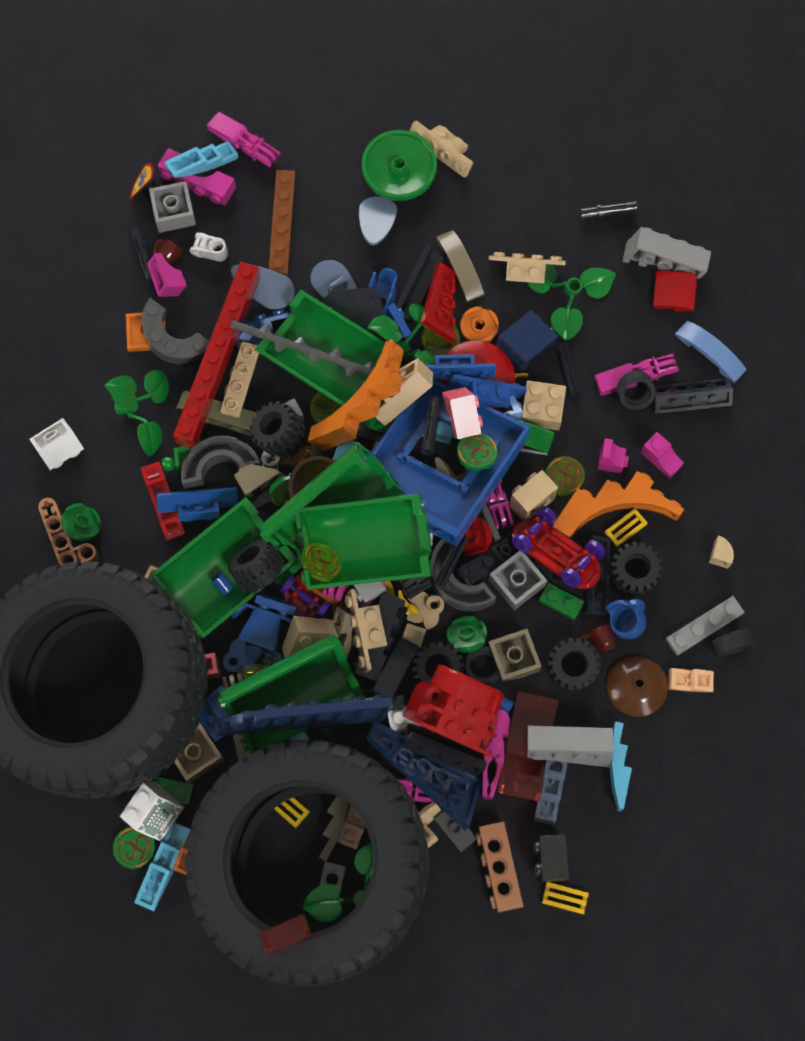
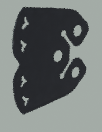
M375 287L335 291L328 294L321 301L325 305L330 304L336 312L342 306L343 310L339 314L372 335H375L376 332L368 329V326L374 318L381 316L383 313L381 298ZM372 293H373V297L375 298V301H374L373 299H370V297L372 296ZM375 308H377V310L375 311L376 316H374V313L372 312L373 310H375ZM376 333V337L383 341V337Z

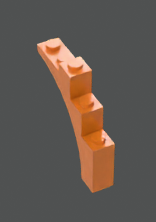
M392 339L385 341L382 353L367 380L335 413L311 426L307 442L326 451L356 439L359 423L378 416L381 400L400 393L403 377L399 374L404 350Z
M637 471L625 490L622 489L619 483L609 480L606 481L596 498L592 497L593 495L589 491L578 488L552 527L571 539L575 532L588 521L611 511L631 508L644 509L664 514L677 521L684 509L677 501H670L664 497V494L659 490L651 489L654 483L651 477L646 473H639Z

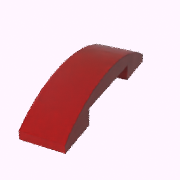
M158 461L140 468L166 541L186 535L182 522H179L178 511L158 512L156 495L171 493L160 462Z

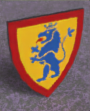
M147 163L141 170L132 188L129 201H132L144 188L149 191V189L156 187L154 186L155 167L153 164Z

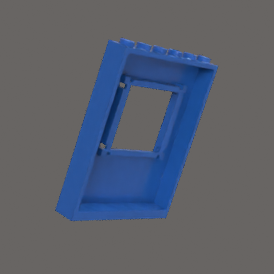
M433 379L432 387L398 415L372 454L384 465V469L388 471L389 475H393L404 490L405 495L418 493L422 495L423 500L420 502L421 504L425 503L430 533L457 546L528 440L530 427L522 421L511 418L504 412L493 409L490 405L479 403V407L476 409L477 414L482 418L483 427H480L481 434L488 435L494 440L497 445L498 456L490 468L486 470L480 469V471L470 470L461 483L408 456L424 434L426 426L425 414L428 412L429 399L431 397L441 398L440 421L452 426L450 415L445 409L442 392L455 389L448 388L439 380Z

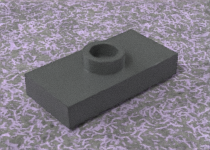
M444 811L434 819L460 852L477 840L469 828L465 831Z

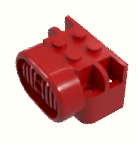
M438 665L430 682L422 681L416 685L402 716L491 757L493 753L487 751L486 747L491 736L494 738L497 736L493 732L497 725L496 715L504 699V693L447 666Z

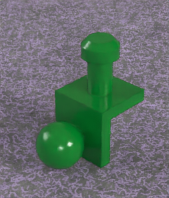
M182 445L174 448L175 460L172 457H164L161 460L162 469L172 471L176 467L178 474H181L183 462L190 454L192 448Z

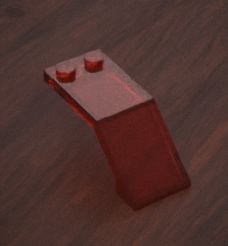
M518 691L498 793L540 802L546 760H534L527 757L528 726H553L559 700Z

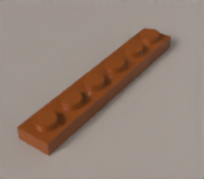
M276 170L269 269L288 277L296 174L295 171Z

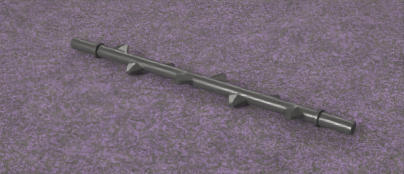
M232 320L230 328L247 333L249 336L253 335L273 342L278 353L288 347L308 354L311 363H316L322 359L345 368L347 377H350L356 371L369 376L374 369V363L371 361L363 366L341 358L338 348H335L330 353H326L306 346L302 337L292 341L271 334L269 324H265L260 329Z

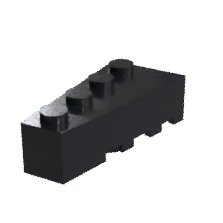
M382 593L380 601L376 605H379L387 646L368 650L372 668L369 672L363 673V669L359 667L358 659H356L353 666L356 678L373 684L377 683L386 666L405 613V600Z

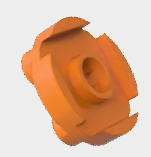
M473 307L463 315L460 324L461 334L466 341L490 343L498 333V318L489 309ZM477 322L484 324L481 330L475 328Z

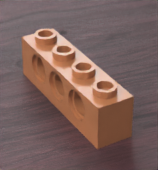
M504 822L479 827V832L475 834L478 846L482 845L483 854H480L482 866H487L488 875H485L487 888H492L493 896H490L492 909H496L497 913L522 908L523 902ZM496 841L500 847L499 851L491 852L488 849V843ZM495 862H500L504 865L503 873L498 874L494 872L493 864ZM500 883L508 885V894L501 895L498 892L497 887Z

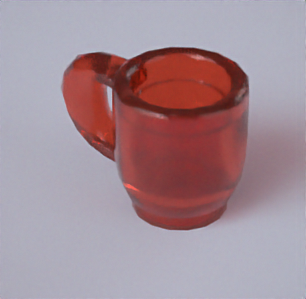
M158 239L153 245L154 252L162 253L170 266L183 253L181 248L168 239Z
M609 623L590 630L588 634H584L580 638L587 641V638L591 636L596 646L595 650L598 649L601 653L616 647L615 636Z

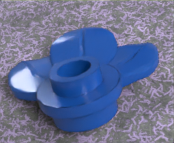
M238 638L231 643L230 652L224 656L223 665L230 672L237 671L242 673L243 677H249L259 672L254 662L260 657L262 649L254 645L246 646V641ZM231 658H236L237 664L231 665L229 663V660Z

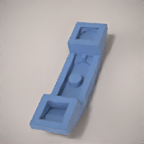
M687 321L675 333V336L688 347L692 345L719 367V372L733 384L747 370L741 361L722 342L698 325Z

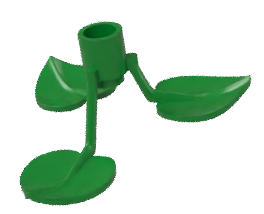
M546 264L545 283H527L533 291L542 294L548 292L550 286H564L566 295L570 296L567 309H556L551 316V325L562 339L569 340L579 332L583 323L581 312L578 309L570 310L574 297L578 295L581 289H586L587 295L592 298L598 299L606 296L616 274L604 268H590L582 273L580 280L578 278H571L568 282L563 281L562 283L554 284L553 282L557 279L556 269L551 264Z
M414 303L408 309L410 316L419 323L411 332L412 335L408 336L405 341L399 342L401 340V332L398 331V324L388 316H378L369 324L368 329L375 331L388 341L392 339L404 350L402 361L414 356L415 360L418 358L425 365H435L434 353L429 350H423V352L416 350L409 353L410 346L407 344L421 325H423L421 324L424 311L422 305Z
M158 370L147 373L144 378V387L148 394L138 398L134 395L137 386L131 377L119 376L111 379L105 384V387L109 390L115 402L114 409L119 415L127 414L128 418H135L143 422L137 428L138 440L147 456H153L161 445L162 430L156 422L151 421L148 423L147 419L134 415V412L138 409V401L151 396L152 401L157 404L167 398L169 382L166 375Z
M372 843L362 847L355 857L356 869L361 874H367L364 890L356 892L354 898H339L340 891L336 886L324 884L314 889L308 895L303 905L304 910L319 921L331 922L336 920L341 914L342 907L340 902L355 903L357 906L368 888L372 875Z

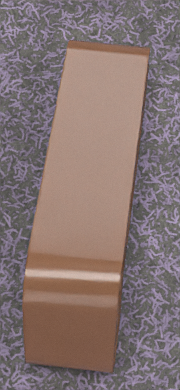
M52 498L42 499L38 505L39 512L60 566L66 563L68 559H74V562L78 561L81 563L85 561L98 562L99 553L93 545L86 543L74 547L72 539L67 536L62 528V513L56 502ZM48 507H51V512L53 516H50V514L47 512ZM54 524H60L59 529L52 530ZM62 541H67V545L64 548L58 547ZM93 551V555L90 558H84L86 552Z

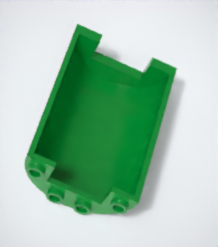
M302 290L298 292L289 304L291 313L274 335L292 341L302 337L306 346L326 353H330L335 348H338L343 359L363 366L371 361L374 363V367L376 366L385 344L384 341ZM265 339L255 349L258 354L341 407L359 390L369 377L357 371L350 377H347L344 367L322 359L316 363H311L308 354L288 347L278 353L276 352L275 344Z
M356 443L261 524L262 532L260 535L266 542L270 541L276 546L281 542L284 546L289 545L299 557L297 561L305 568L307 560L302 555L304 541L300 539L299 529H297V524L293 523L292 519L300 510L308 506L405 495V492L393 475H389L388 471L384 469V465L368 449Z
M418 493L304 507L292 519L293 523L297 524L300 539L304 541L302 555L307 560V566L302 572V582L306 584L307 590L431 576L432 561L429 560L431 540L425 503L421 504L420 502L423 500L422 495ZM310 546L311 549H310L309 552H308V558H307L306 550H307L308 547ZM317 550H323V551L326 553V555H325V554L321 551V552L319 553V555H320V557H321L324 561L331 562V564H330V563H329V565L326 564V563H323V564H322L321 561H317V560L314 559V565H315L319 570H323V569H324V566H325V568H327L326 572H321V571H319V570L316 571V570L311 566V565H312V562H311V560H312V558H311V551H312L313 554H314V558H317V559H320V558L317 556V554H318V551H317ZM337 560H338V568H339V571L334 575V573H332V572H334L335 569L337 568Z
M247 497L150 574L152 577L151 581L166 591L180 605L193 623L198 636L202 638L262 590L259 589L254 592L243 591L228 572L230 560L241 548L253 541L264 540L260 535L263 520L258 516L259 512ZM281 542L278 546L272 543L284 560V567L281 571L283 573L297 561V558ZM219 572H222L233 585V588L225 595H222L211 582V579Z
M333 633L220 691L221 697L218 700L223 710L229 711L227 716L242 714L244 711L265 710L264 706L278 705V708L286 707V704L299 703L300 706L308 705V702L321 701V704L330 703V700L343 699V702L352 701V698H365L348 665L345 658L347 656L339 639ZM308 728L242 734L243 739L240 741L245 751L250 750L253 753L270 745L281 743Z

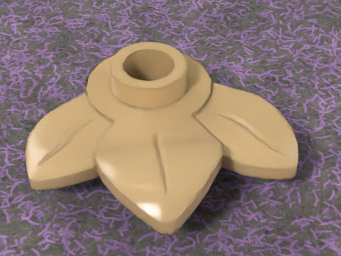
M421 592L412 599L408 598L411 604L420 609L416 616L410 612L407 616L408 621L413 623L423 622L427 630L437 625L439 614L444 609V601L440 596H429L425 592ZM433 602L438 604V607L435 609L430 606Z

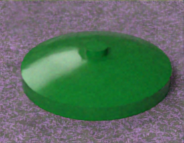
M393 130L380 134L368 144L363 153L362 173L366 184L377 195L388 200L405 201L416 198L431 186L436 176L437 159L432 146L423 137L411 131Z

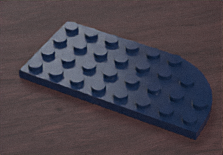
M377 695L371 700H365L364 697H355L349 702H343V699L330 700V703L321 704V701L308 702V705L300 706L299 703L286 704V707L278 708V705L264 706L265 710L244 711L242 714L219 718V721L215 724V737L374 722V720L381 722L393 707L392 698H386V695Z

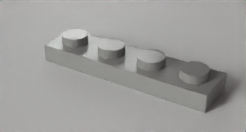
M732 596L665 640L676 656H678L745 612L734 596Z

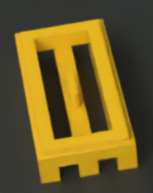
M634 508L608 528L604 534L618 548L644 528L648 522ZM633 515L636 516L634 520L614 535L611 533ZM638 521H641V524H639L637 527L631 530L619 541L616 539L629 528H631L634 524H636Z
M291 798L289 800L303 812L302 815L286 802L281 804L298 818L296 822L278 806L274 810L297 828L310 812L296 799Z
M547 882L542 904L584 914L589 893ZM552 888L582 896V900L553 893L549 890ZM550 896L580 904L581 906L579 909L547 900V898Z

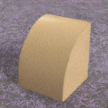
M718 535L713 545L709 563L728 569L733 562V549L725 538Z

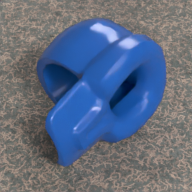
M632 599L630 601L617 600L611 602L606 607L610 614L611 628L618 637L627 640L636 639L642 635L647 624L644 613L646 607L644 601L641 599Z

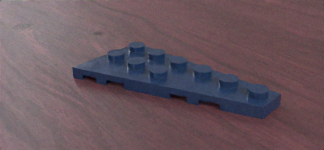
M374 720L366 740L466 831L471 823L482 786V779L402 748L404 736Z

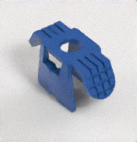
M390 268L380 271L377 286L376 273L374 272L368 287L376 286L380 298L386 300V306L382 308V315L387 316V306L396 303L398 275ZM372 293V296L370 297V299H373V300L375 301V298L373 297V293ZM375 308V310L372 311L374 313V316H376L375 311L377 310V308Z
M247 603L232 614V619H235L248 608L253 609L254 611L241 631L239 639L276 652L278 648L282 622L286 621L290 625L292 621L289 618Z

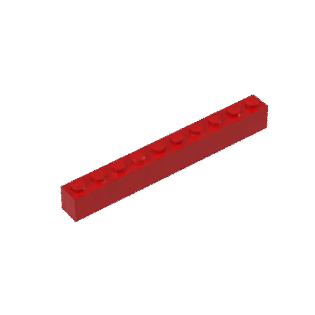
M240 261L173 434L176 444L193 448L198 443L240 333L239 330L230 328L232 320L240 323L244 322L261 278L259 267Z

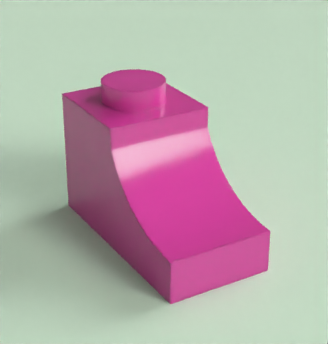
M155 253L148 261L147 266L158 297L179 296L186 288V281L181 270L170 266L162 253Z
M656 432L643 446L641 454L668 478H671L683 466L684 462L675 454L671 447L672 444Z
M605 438L600 450L598 470L621 473L623 467L627 468L629 456L625 455L626 449L615 445L613 439Z

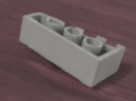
M641 227L627 241L622 262L638 261L640 266L646 267L647 264L657 266V270L673 269L674 271L697 274V279H700L707 272L711 251L705 250L701 246L688 244L684 240L671 238L667 234L654 232L650 228Z
M528 726V758L608 768L611 766L613 728Z

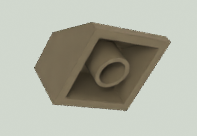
M253 464L242 466L239 468V472L234 475L245 495L255 500L276 479L284 476V478L288 476L277 469Z
M528 629L488 642L502 681L523 678L540 671L542 666Z

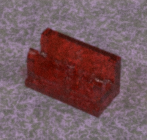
M300 915L262 932L259 938L265 945L263 948L265 955H269L312 935L304 915Z

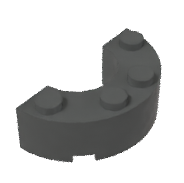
M149 298L142 314V327L146 343L152 352L162 360L173 364L182 365L202 360L209 341L198 332L186 339H176L170 336L163 328L166 309Z
M214 436L207 438L195 445L183 462L181 471L183 487L185 491L205 486L204 478L207 471L217 463L228 462L238 468L247 464L261 466L259 458L247 443H243L235 437Z
M441 539L436 545L431 558L432 571L430 578L437 595L449 606L462 611H479L495 604L496 597L484 582L469 587L460 583L451 573L444 589L434 586V582L453 544Z

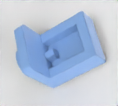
M512 395L510 396L511 404L508 408H505L506 412L504 413L515 420H521L522 405Z

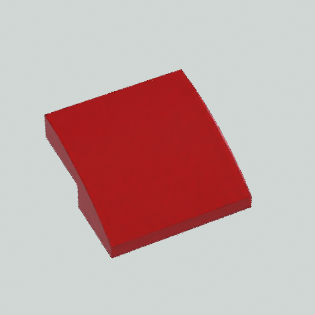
M656 271L653 307L655 309L674 308L675 312L694 311L697 274L679 271Z

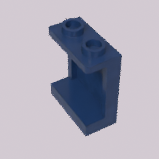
M530 310L499 335L495 346L500 348L521 371H524L529 366L531 360L547 347L555 345L558 335L542 321L540 316Z

